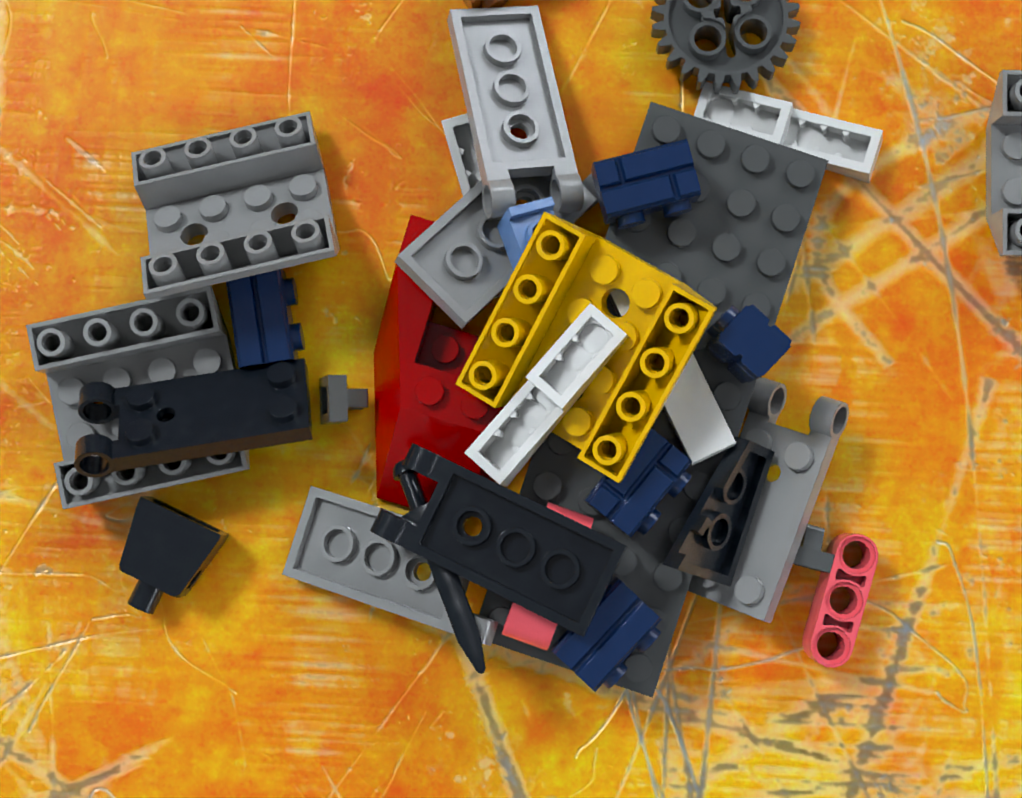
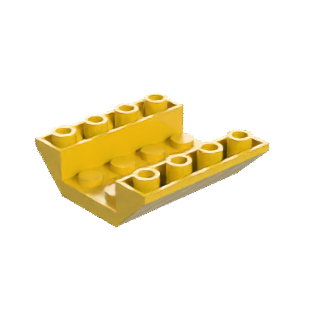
M544 212L455 384L494 408L506 406L528 381L526 375L590 303L593 304L629 337L583 392L582 397L574 403L557 424L552 433L581 450L577 457L579 460L617 483H621L714 316L717 307L685 283L605 238L548 212ZM616 289L623 290L628 295L630 301L629 309L622 317L613 316L607 308V298Z

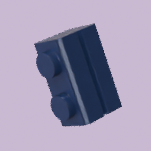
M687 139L593 162L592 178L604 223L607 225L616 222L618 229H626L646 222L644 215L662 210L665 218L687 213L692 210L691 203L697 202L701 196V189Z
M283 269L227 281L226 286L238 367L245 368L299 359L298 351L305 350V340L301 323L293 324L291 306L298 305V294L294 278H286V272Z
M732 305L706 331L712 337L707 343L706 350L721 364L727 362L729 364L727 369L743 384L764 376L791 347L792 340L776 325L770 327L768 325L769 319L755 305H746L740 311Z
M651 428L623 481L617 483L604 475L584 501L628 537L631 538L636 531L644 536L661 516L662 513L656 509V506L668 493L675 498L691 479L692 475L686 469L692 461Z
M616 577L609 584L586 635L582 637L567 629L551 649L592 690L596 692L602 684L607 689H610L627 671L628 667L623 661L636 648L640 653H643L658 638L661 631L656 626L662 619Z

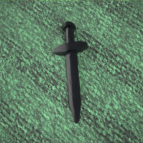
M404 460L395 464L393 478L395 481H400L411 511L401 518L417 526L428 501L417 475L418 472L403 466ZM427 560L456 639L475 670L483 674L486 667L480 631L459 576Z

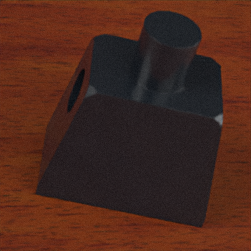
M141 496L137 503L119 564L120 571L138 579L127 603L140 611L153 614L164 592L176 598L186 596L226 542L229 534L152 496Z

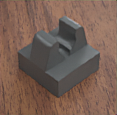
M327 375L319 379L321 425L348 422V410H361L369 407L368 389H347L346 375Z
M811 524L807 525L793 563L794 565L820 572H831L835 555L821 551L825 528Z

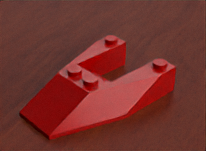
M411 215L399 254L428 229L434 221ZM396 264L374 349L377 498L409 507L400 481H395L393 478V468L396 463L405 459L412 443L495 482L492 477L464 452L504 407L494 408L455 384L480 336L432 322L437 304ZM418 473L423 491L429 502L438 482Z

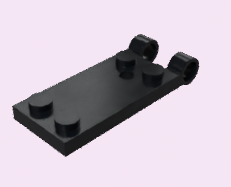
M305 358L121 388H114L105 382L87 383L79 391V416L84 421L92 424H104L119 418L118 440L112 441L109 437L101 434H89L81 437L76 442L74 466L84 476L102 477L114 471L312 440L309 375ZM92 402H102L103 404H95ZM174 416L171 420L162 422L163 419Z
M412 443L402 465L438 482L417 526L391 512L380 509L370 531L584 637L628 546ZM471 517H477L482 522V530L476 536H470L465 531V522Z

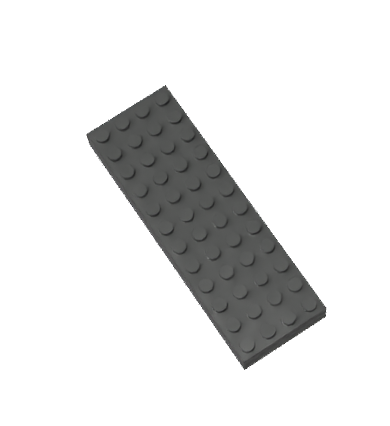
M651 102L634 152L687 139L701 189V196L697 202L691 203V211L678 216L665 218L662 210L644 215L646 222L634 227L618 229L616 222L609 224L605 239L685 283L717 307L693 354L733 437H738L756 380L742 384L727 369L729 365L727 362L721 364L706 350L707 343L712 337L706 331L732 305L740 311L746 305L750 306L753 304L769 319L768 325L770 327L775 325L829 160ZM607 298L609 312L613 316L618 317L609 298ZM662 408L652 429L686 455ZM551 432L532 455L519 494L545 507L548 502L590 516L594 518L591 529L628 546L611 582L616 577L619 578L662 619L656 626L661 633L646 651L640 653L635 648L623 661L628 669L615 685L653 698L693 576L692 574L663 565V562L727 449L693 466L690 464L686 471L692 475L691 479L675 498L668 493L656 506V509L662 514L644 536L636 531L630 538L584 501L604 474L577 458L581 452L579 448ZM487 589L479 615L499 622L493 644L570 669L551 649L555 642L567 631L566 628L557 624L547 651L501 635L512 601Z

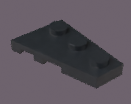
M735 436L736 445L725 452L663 562V565L729 587L731 586L775 453L750 440Z

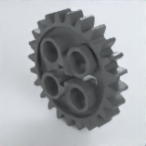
M654 0L658 5L652 7L650 19L657 22L652 25L651 37L662 38L657 43L656 53H671L666 62L667 70L680 65L682 67L679 79L681 82L694 75L697 77L696 90H700L706 81L713 82L714 94L717 95L723 83H729L733 94H738L741 81L743 80L752 90L755 89L759 81L758 73L767 80H771L775 72L773 65L783 68L788 58L785 52L793 51L797 40L792 35L797 34L801 23L792 19L797 16L800 5L797 3H787L789 0H724L725 20L727 23L732 24L728 38L735 56L730 58L727 56L725 46V22L723 18L718 17L721 0H706L709 6L704 8L694 7L688 0ZM753 33L761 39V43L756 45L748 44L741 38V35ZM707 39L712 41L717 48L712 51H703L696 46L695 42Z

